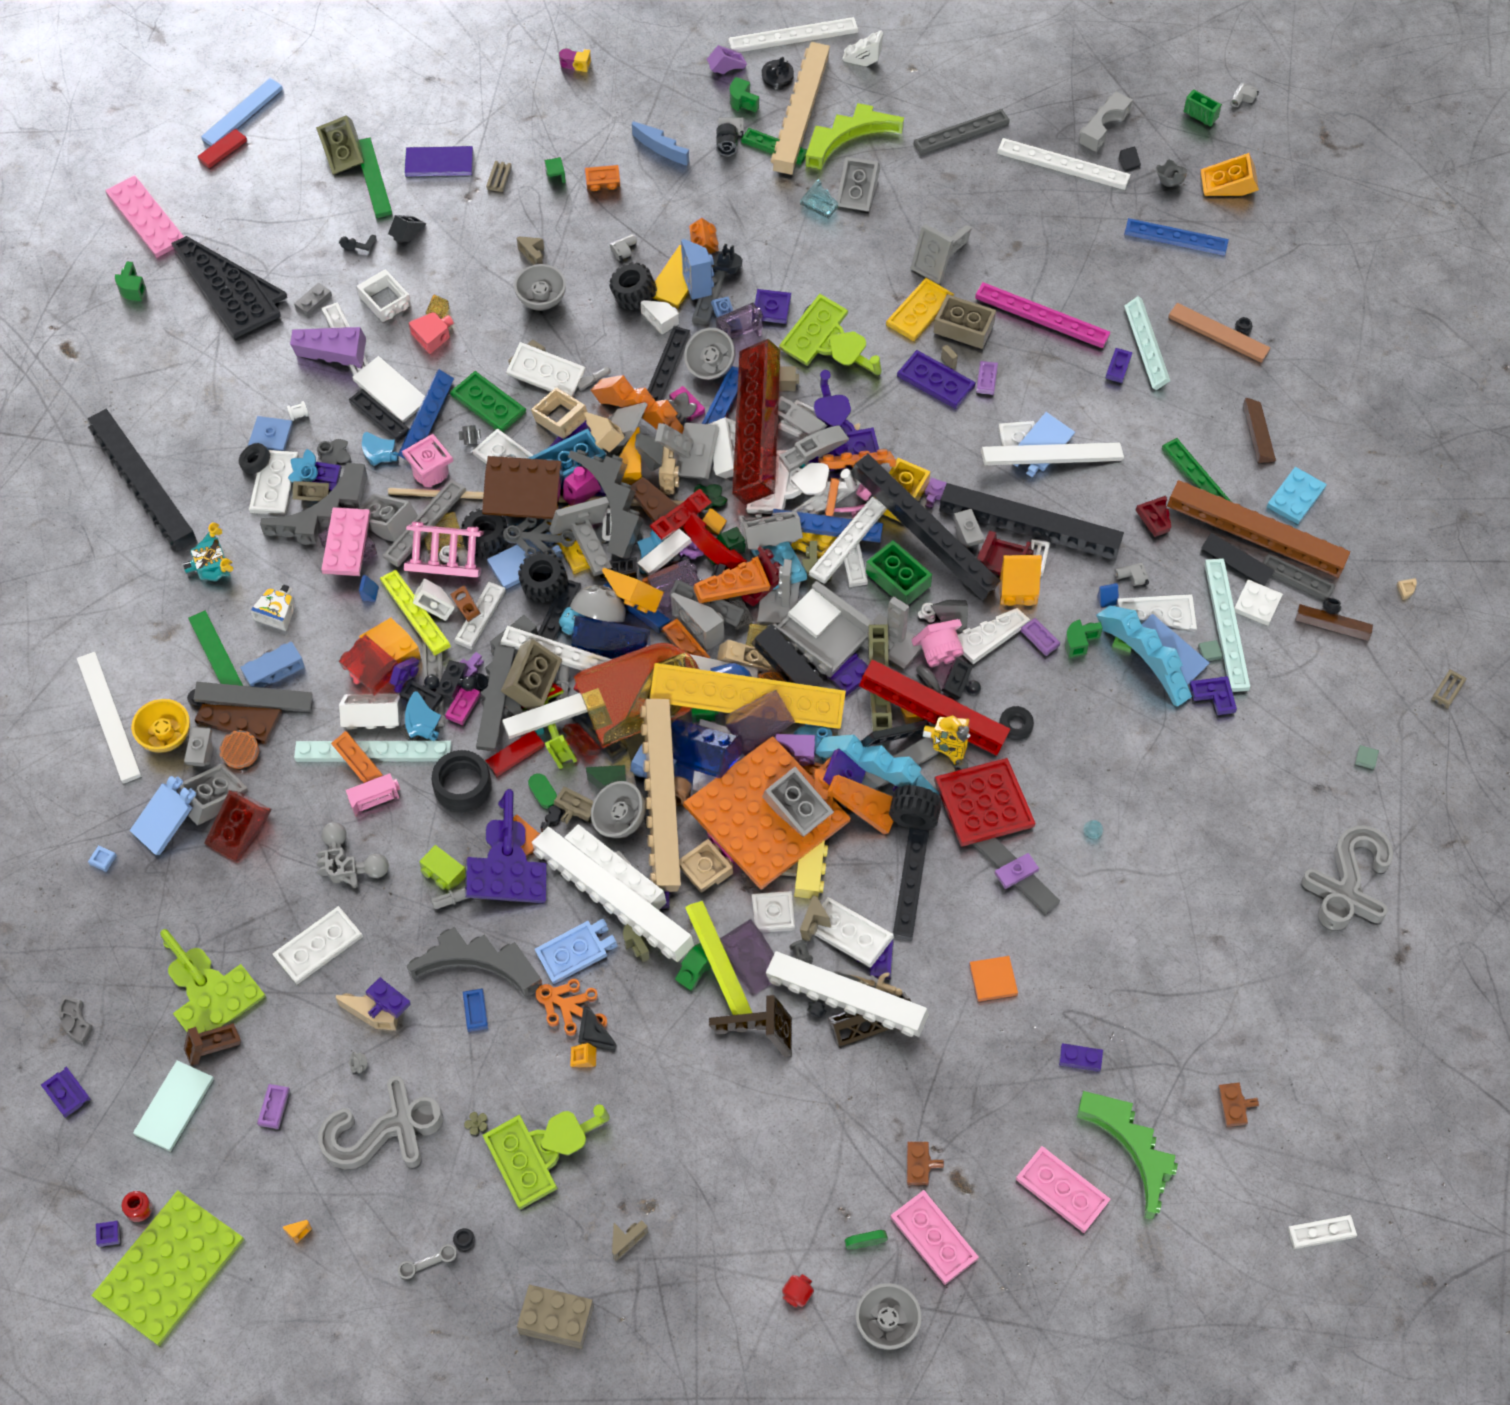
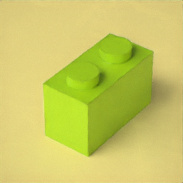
M434 845L419 861L421 873L427 878H433L435 883L443 890L446 888L448 891H453L466 877L465 867L437 845Z

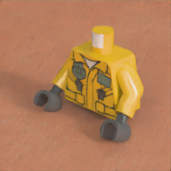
M955 716L940 717L935 727L925 726L923 737L934 739L933 749L947 755L956 765L954 767L955 771L968 768V763L962 761V759L964 758L968 746V738L970 737L969 719H960Z

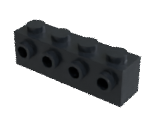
M772 624L752 641L751 644L786 682L810 686H819L822 682L819 672L808 665L806 658L799 655L795 651L794 645L790 641H786L781 631L777 627H773Z

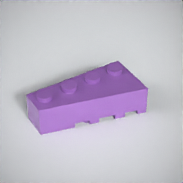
M361 327L292 329L290 345L296 356L315 360L319 358L324 359L326 362L332 363L334 361L340 362L342 365L349 366L350 364L355 365L357 368H362L366 337Z

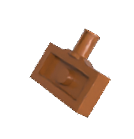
M1240 1082L1219 1085L1218 1089L1226 1127L1247 1125L1246 1109L1248 1107H1259L1258 1098L1245 1099L1241 1091Z
M907 1142V1185H929L931 1168L944 1169V1159L931 1160L929 1142Z

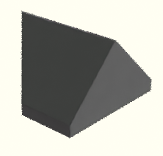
M640 433L636 434L635 448L649 469L654 471L661 467L663 446L655 442L654 437Z
M945 600L930 605L941 622L960 619L962 626L956 630L957 634H961L963 630L967 629L968 604L966 600Z

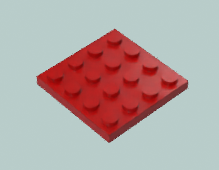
M1008 758L946 773L934 778L961 847L1035 827V820Z

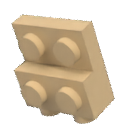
M663 446L662 466L659 468L660 491L666 495H674L675 487L679 488V466H676L674 452Z
M709 839L679 859L680 869L701 893L715 883L718 885L733 874L734 866L728 857L724 858L720 848L716 843L712 844Z

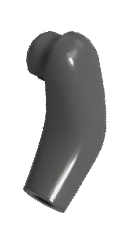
M919 665L916 668L919 676L927 683L930 689L941 694L940 685L932 671L923 665Z

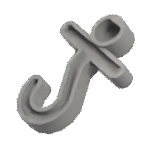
M1354 826L1347 829L1340 836L1334 851L1340 881L1316 869H1308L1302 878L1301 883L1305 889L1325 898L1319 908L1318 917L1321 924L1327 929H1344L1349 924L1354 913L1373 923L1382 922L1387 914L1388 909L1384 903L1363 893L1361 875L1354 853V848L1365 847L1373 854L1372 867L1374 871L1385 873L1388 870L1393 858L1392 844L1386 835L1376 828Z
M393 1076L387 1082L391 1108L375 1121L354 1146L343 1148L338 1145L339 1136L344 1131L352 1128L355 1123L351 1111L347 1108L331 1113L323 1121L318 1132V1144L325 1159L333 1166L344 1170L356 1169L367 1164L389 1138L397 1136L405 1164L410 1168H415L421 1162L416 1133L423 1136L431 1135L437 1132L443 1123V1114L438 1102L430 1097H419L410 1104L403 1079L399 1076Z

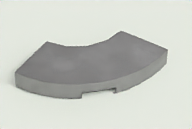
M63 995L59 1006L61 1024L71 1039L84 1046L93 1026L82 1017V1000Z

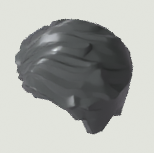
M1168 159L1164 165L1156 166L1159 180L1166 187L1182 184L1186 178L1187 169L1177 166L1173 160Z

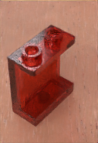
M366 634L359 638L349 651L344 652L339 660L341 667L349 671L365 685L373 696L390 681L394 666L398 664L395 659Z

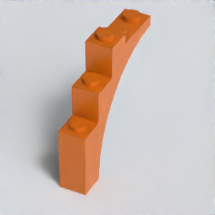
M624 375L603 378L591 389V392L600 404H611L624 408L645 402L648 405L641 417L643 420L652 425L656 430L658 429V424L661 423L683 434L684 427L676 418L678 413L669 401H655L645 387L634 389Z

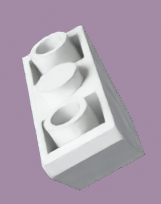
M880 30L870 34L865 39H860L853 45H848L844 50L845 53L842 60L862 66H868L878 61L882 51L883 32Z

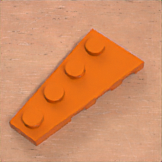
M879 449L875 453L860 451L859 454L854 455L852 453H842L841 456L827 454L823 455V458H818V462L826 464L829 469L846 468V465L854 468V465L868 453L880 465L882 463H889L890 467L896 466V459L887 449Z
M757 556L752 558L750 562H743L734 569H727L718 576L714 575L694 584L693 589L700 604L769 591L770 584Z

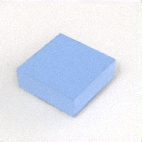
M98 845L88 863L107 872L117 855L115 852Z

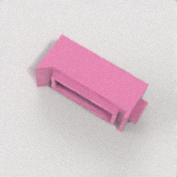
M389 773L347 789L346 793L355 817L360 810L363 811L392 800L394 797L398 799L397 791L400 790L397 779L393 780Z

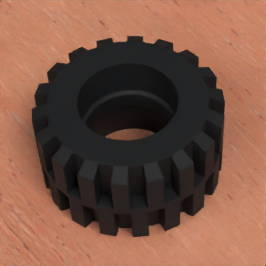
M631 262L629 265L624 264L621 268H617L616 273L613 272L612 278L609 281V286L616 302L626 310L628 308L630 310H634V308L640 309L643 300L652 301V297L656 295L657 287L650 270L644 264L640 265L638 262L635 264Z
M480 508L476 509V512L471 511L469 513L470 516H465L461 529L478 527V531H493L486 536H476L475 556L478 555V558H483V556L490 558L491 555H497L498 552L504 551V547L506 548L508 542L503 537V532L508 527L504 516L484 515ZM462 535L464 546L468 551L469 536Z
M538 551L536 555L530 554V558H525L523 560L524 564L521 563L519 566L520 570H518L519 581L524 593L527 594L528 598H533L535 602L541 600V603H546V600L551 602L554 597L558 599L560 593L565 592L564 587L568 585V576L561 559L556 557L554 553L550 555L548 551H544V553ZM540 573H552L551 577L546 581H534L535 577Z
M915 785L900 786L895 789L889 816L903 827L930 830L937 826L942 799L938 794L924 787Z

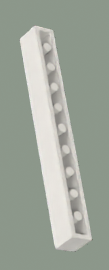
M547 827L532 841L533 853L537 858L547 861V864L553 870L557 869L567 881H573L581 892L586 891L594 902L603 904L607 912L617 915L624 925H630L638 936L643 935L647 938L651 946L660 948L668 959L673 958L678 962L694 946L692 936L550 827Z

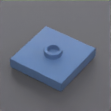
M257 416L248 446L253 443H260L268 450L285 451L293 427L292 420Z

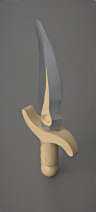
M838 970L833 972L854 981L863 980L870 987L892 995H902L901 989L884 983L885 977L889 976L890 973H884L877 979L873 975L869 976L857 970Z

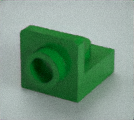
M692 708V723H700V719L715 722V715L719 714V712Z

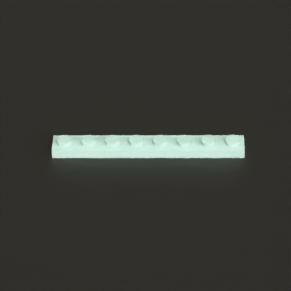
M1224 559L1205 560L1204 565L1226 674L1229 678L1232 692L1249 691L1250 683Z
M296 741L295 762L346 761L332 746L331 743L333 741ZM356 741L372 762L438 761L441 757L450 753L452 747L451 741Z

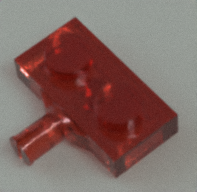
M578 723L566 724L562 729L567 734L565 738L567 743L576 744L582 754L586 756L598 755L601 751V748Z

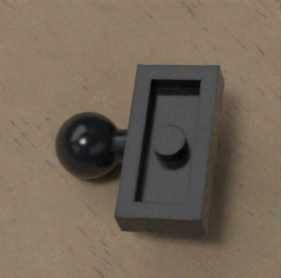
M956 658L952 663L941 691L956 700L961 697L964 687L970 695H977L981 691L980 683L976 680L968 681L973 666Z
M449 660L435 692L442 695V698L455 700L460 686L465 691H472L476 687V680L471 676L465 677L468 670L467 664Z
M433 674L425 678V686L409 680L399 694L402 699L409 701L413 692H418L432 711H435L443 700L442 695L432 691L438 687L440 682L439 678Z

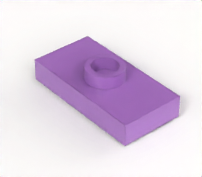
M980 361L976 393L994 395L998 363Z
M1036 618L1021 627V632L1045 656L1060 646L1061 642Z
M1027 853L995 870L994 874L1003 887L1007 889L1038 872L1039 867L1030 854Z
M268 1084L257 1122L258 1126L279 1129L290 1092L289 1087Z

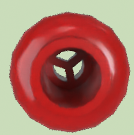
M141 1191L129 1192L123 1198L121 1204L123 1213L133 1222H141L147 1219L153 1207L151 1200Z
M803 1274L800 1277L792 1275L782 1288L783 1299L795 1308L798 1306L804 1307L814 1294V1289L810 1285L812 1280Z

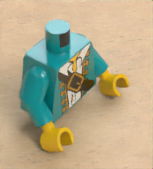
M212 522L208 527L209 532L195 548L191 549L193 560L183 563L186 574L197 570L201 580L218 581L223 576H229L230 572L233 571V567L230 565L233 562L224 557L218 537L216 538L215 536L222 534V529L218 528L219 524Z

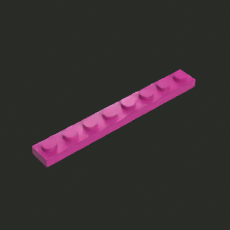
M982 282L975 295L977 300L1100 348H1104L1110 337V331Z

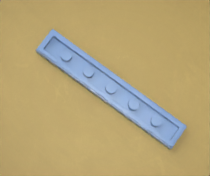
M269 78L201 136L202 140L212 146L231 131L237 129L282 91V85Z

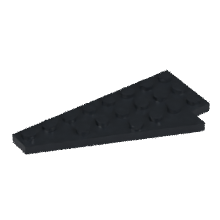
M188 236L171 243L173 249L234 339L281 317L280 311L275 304L288 298L285 291Z

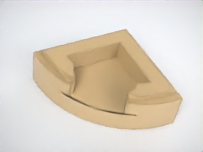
M1416 578L1398 581L1397 587L1402 600H1406L1413 595L1417 585Z

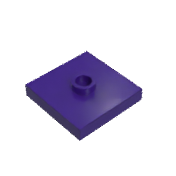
M757 289L752 320L787 324L791 293Z
M838 748L833 752L823 780L830 785L833 777L840 775L862 784L866 771Z

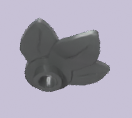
M686 392L677 395L674 401L668 399L669 403L678 413L676 418L681 424L685 422L687 417L692 416L697 408L696 404H689V397Z
M346 440L323 441L317 447V454L321 457L322 463L337 465V463L345 464L351 460L349 453L345 450L348 445Z

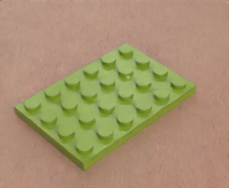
M177 1190L91 1296L160 1347L245 1239Z

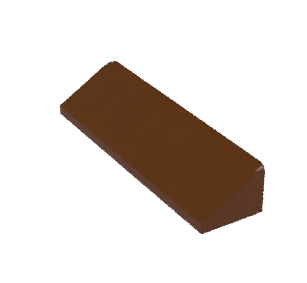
M1245 398L1243 408L1257 462H1276L1261 402Z
M1299 604L1295 621L1366 641L1370 640L1373 630V624L1337 614H1329L1326 611Z

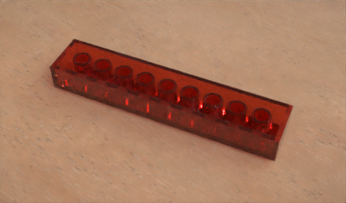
M769 339L739 351L732 494L744 505L775 494L781 350Z

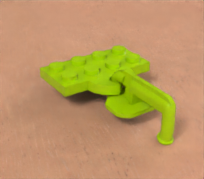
M820 293L779 345L781 351L806 366L819 353L822 355H833L834 360L843 365H851L856 362L876 375L882 373L879 356L874 355L868 360L860 355L866 347V339L854 331L844 333L843 328L840 326L841 322L848 315V310Z
M167 929L161 930L160 935L164 947L170 948L178 958L169 965L168 974L177 986L186 987V994L190 1000L173 1013L186 1032L193 1027L197 1028L198 1033L226 1026L266 997L242 964L223 976L219 971L210 969L211 960L202 949L192 948L185 952Z
M596 1105L593 1109L595 1116L582 1124H579L572 1112L563 1111L549 1119L546 1130L529 1132L519 1114L482 1135L520 1210L558 1189L549 1170L556 1165L560 1153L571 1155L580 1150L586 1143L585 1134L609 1121L610 1115L603 1105Z

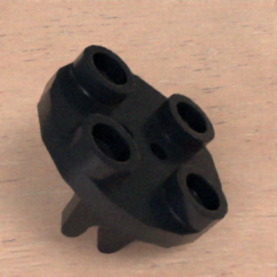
M782 56L780 59L767 62L761 70V76L772 87L780 88L781 85L789 83L794 78V70L791 64L788 63V60L784 61Z
M725 243L722 251L711 254L714 265L711 266L714 271L720 270L726 271L729 274H735L742 267L743 259L735 253L734 245H731L730 249H728V245Z

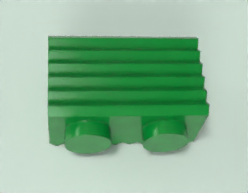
M1193 89L1186 97L1183 112L1195 117V119L1200 120V122L1212 126L1219 118L1222 104Z

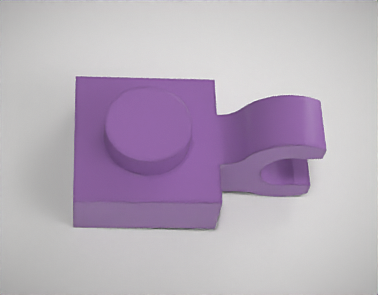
M931 478L925 490V495L927 496L925 507L932 509L936 499L941 500L946 482Z
M474 653L468 661L464 658L460 661L468 666L465 677H472V675L478 673L477 668L484 663L479 653Z

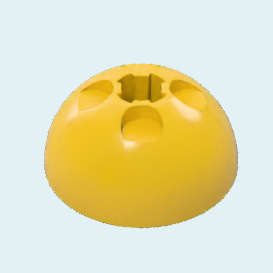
M157 699L146 703L136 712L132 720L131 730L135 740L143 748L151 752L165 753L176 749L185 741L190 729V718L185 707L179 702L171 699Z

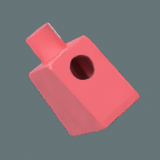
M432 312L409 322L411 335L431 354L449 339L448 327L453 325L454 322L449 315L440 319L436 313Z

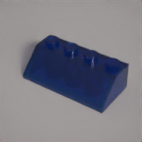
M575 616L572 647L616 661L646 648L647 645L651 646L650 629Z
M676 719L671 724L673 759L677 760V766L722 778L743 754L736 735Z

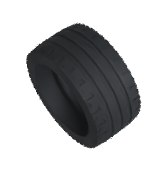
M469 750L451 751L441 757L433 767L431 777L433 791L439 803L446 809L458 813L470 812L482 806L489 797L492 785L490 770L480 755ZM458 769L473 770L481 777L479 784L467 793L455 794L448 792L443 787L444 779L451 772Z

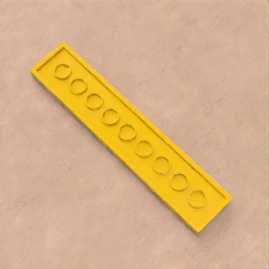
M654 663L649 699H669L670 705L841 729L846 691Z

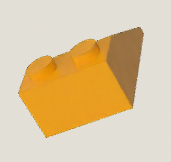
M1250 153L1200 169L1205 196H1243L1259 190L1256 168Z
M640 427L636 428L619 456L623 458L622 462L627 464L621 482L629 485L642 478L641 456L635 448L636 434L640 433Z
M1011 555L1003 557L999 583L1000 605L1031 606L1038 604L1042 555Z
M603 567L602 572L616 595L624 599V604L631 607L637 605V610L644 613L648 611L656 612L664 594L663 591L638 579Z
M392 618L385 620L359 636L388 677L392 676L395 665L412 657L418 660L421 659L419 647L410 635Z

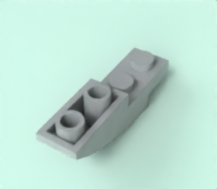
M773 394L764 406L767 412L786 421L792 427L808 436L824 430L827 426L814 415L783 396L779 397Z
M839 425L826 428L796 442L795 447L779 455V459L788 472H791L817 456L820 458L848 442L849 438Z

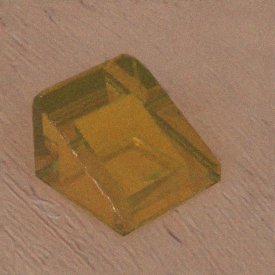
M434 294L425 313H436L442 319L450 309L448 300Z

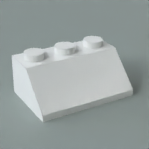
M400 693L345 694L339 704L341 727L357 729L358 727L365 726L366 729H374L377 726H385V728L399 726L402 712Z

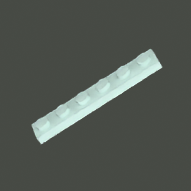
M1137 296L1124 305L1152 388L1158 390L1170 382V378L1143 300Z

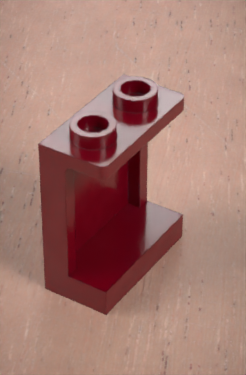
M989 531L977 559L994 575L1000 576L1004 556L1034 555V550H1032L1031 542H1027L1026 546L997 539L996 532Z
M761 546L757 548L760 552L757 556L769 581L770 589L769 591L741 596L745 602L752 606H755L779 584V568L782 566L773 559L775 555L770 549H764Z

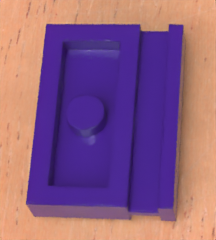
M316 462L315 467L318 470V474L312 482L329 483L328 491L331 492L339 482L342 467L340 465Z
M855 653L831 677L827 676V679L831 680L838 690L846 691V697L859 687L868 665L862 659L860 660Z
M67 1066L64 1067L63 1071L57 1072L41 1084L65 1118L80 1108L84 1102L91 1100Z

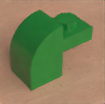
M735 77L729 88L731 106L737 111L743 107L757 112L759 109V96L750 93L749 81Z
M126 261L125 267L121 270V275L115 274V282L119 293L125 299L142 301L146 290L144 280L141 276H136L137 272L134 263Z
M1079 619L1070 624L1064 643L1068 658L1087 654L1088 640L1101 637L1103 629L1101 622H1090L1082 626Z
M701 943L695 945L685 956L675 980L689 990H694L702 974L711 969Z

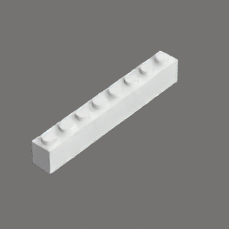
M777 951L766 971L769 982L776 986H787L794 993H805L807 997L816 1001L821 999L826 1001L825 1003L831 1007H842L849 1014L856 1015L857 1013L863 1015V1018L870 1022H875L876 1020L881 1022L884 1027L889 1029L897 1028L902 1030L903 1034L913 1037V1035L920 1036L929 1016L926 1007Z

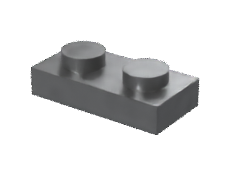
M318 282L294 303L295 308L309 316L332 296V293Z

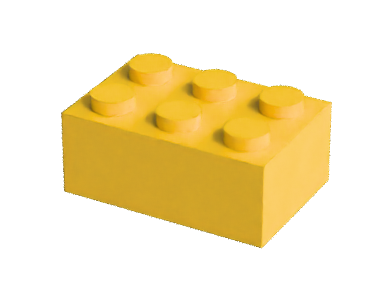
M897 458L896 466L890 469L889 474L919 502L930 482L931 471ZM888 509L883 513V515L899 521Z

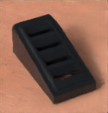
M637 557L609 561L612 571L613 568H617L618 573L637 579ZM604 573L600 574V580H607Z

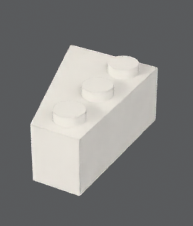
M726 417L710 423L709 425L720 427L713 456L715 474L726 479L744 472V452H741L742 445L745 444V439L742 438V431L745 430V425Z

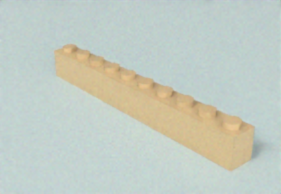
M811 42L809 48L805 50L804 58L806 59H802V71L798 72V82H795L793 89L795 94H791V106L788 105L786 111L787 118L784 117L782 127L784 129H780L778 137L780 141H777L775 145L776 154H772L771 163H773V171L793 175L800 147L829 58V45Z
M646 699L644 705L640 707V716L644 717L641 734L645 736L642 752L646 754L643 770L647 772L644 789L648 791L645 804L646 809H649L646 825L647 828H650V835H648L647 839L648 847H651V854H649V866H652L650 881L664 892H677L681 882L669 699Z

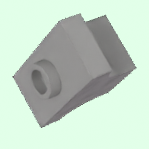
M972 509L954 513L958 540L965 547L984 543L983 534Z
M191 727L184 760L185 765H210L213 753L211 729Z

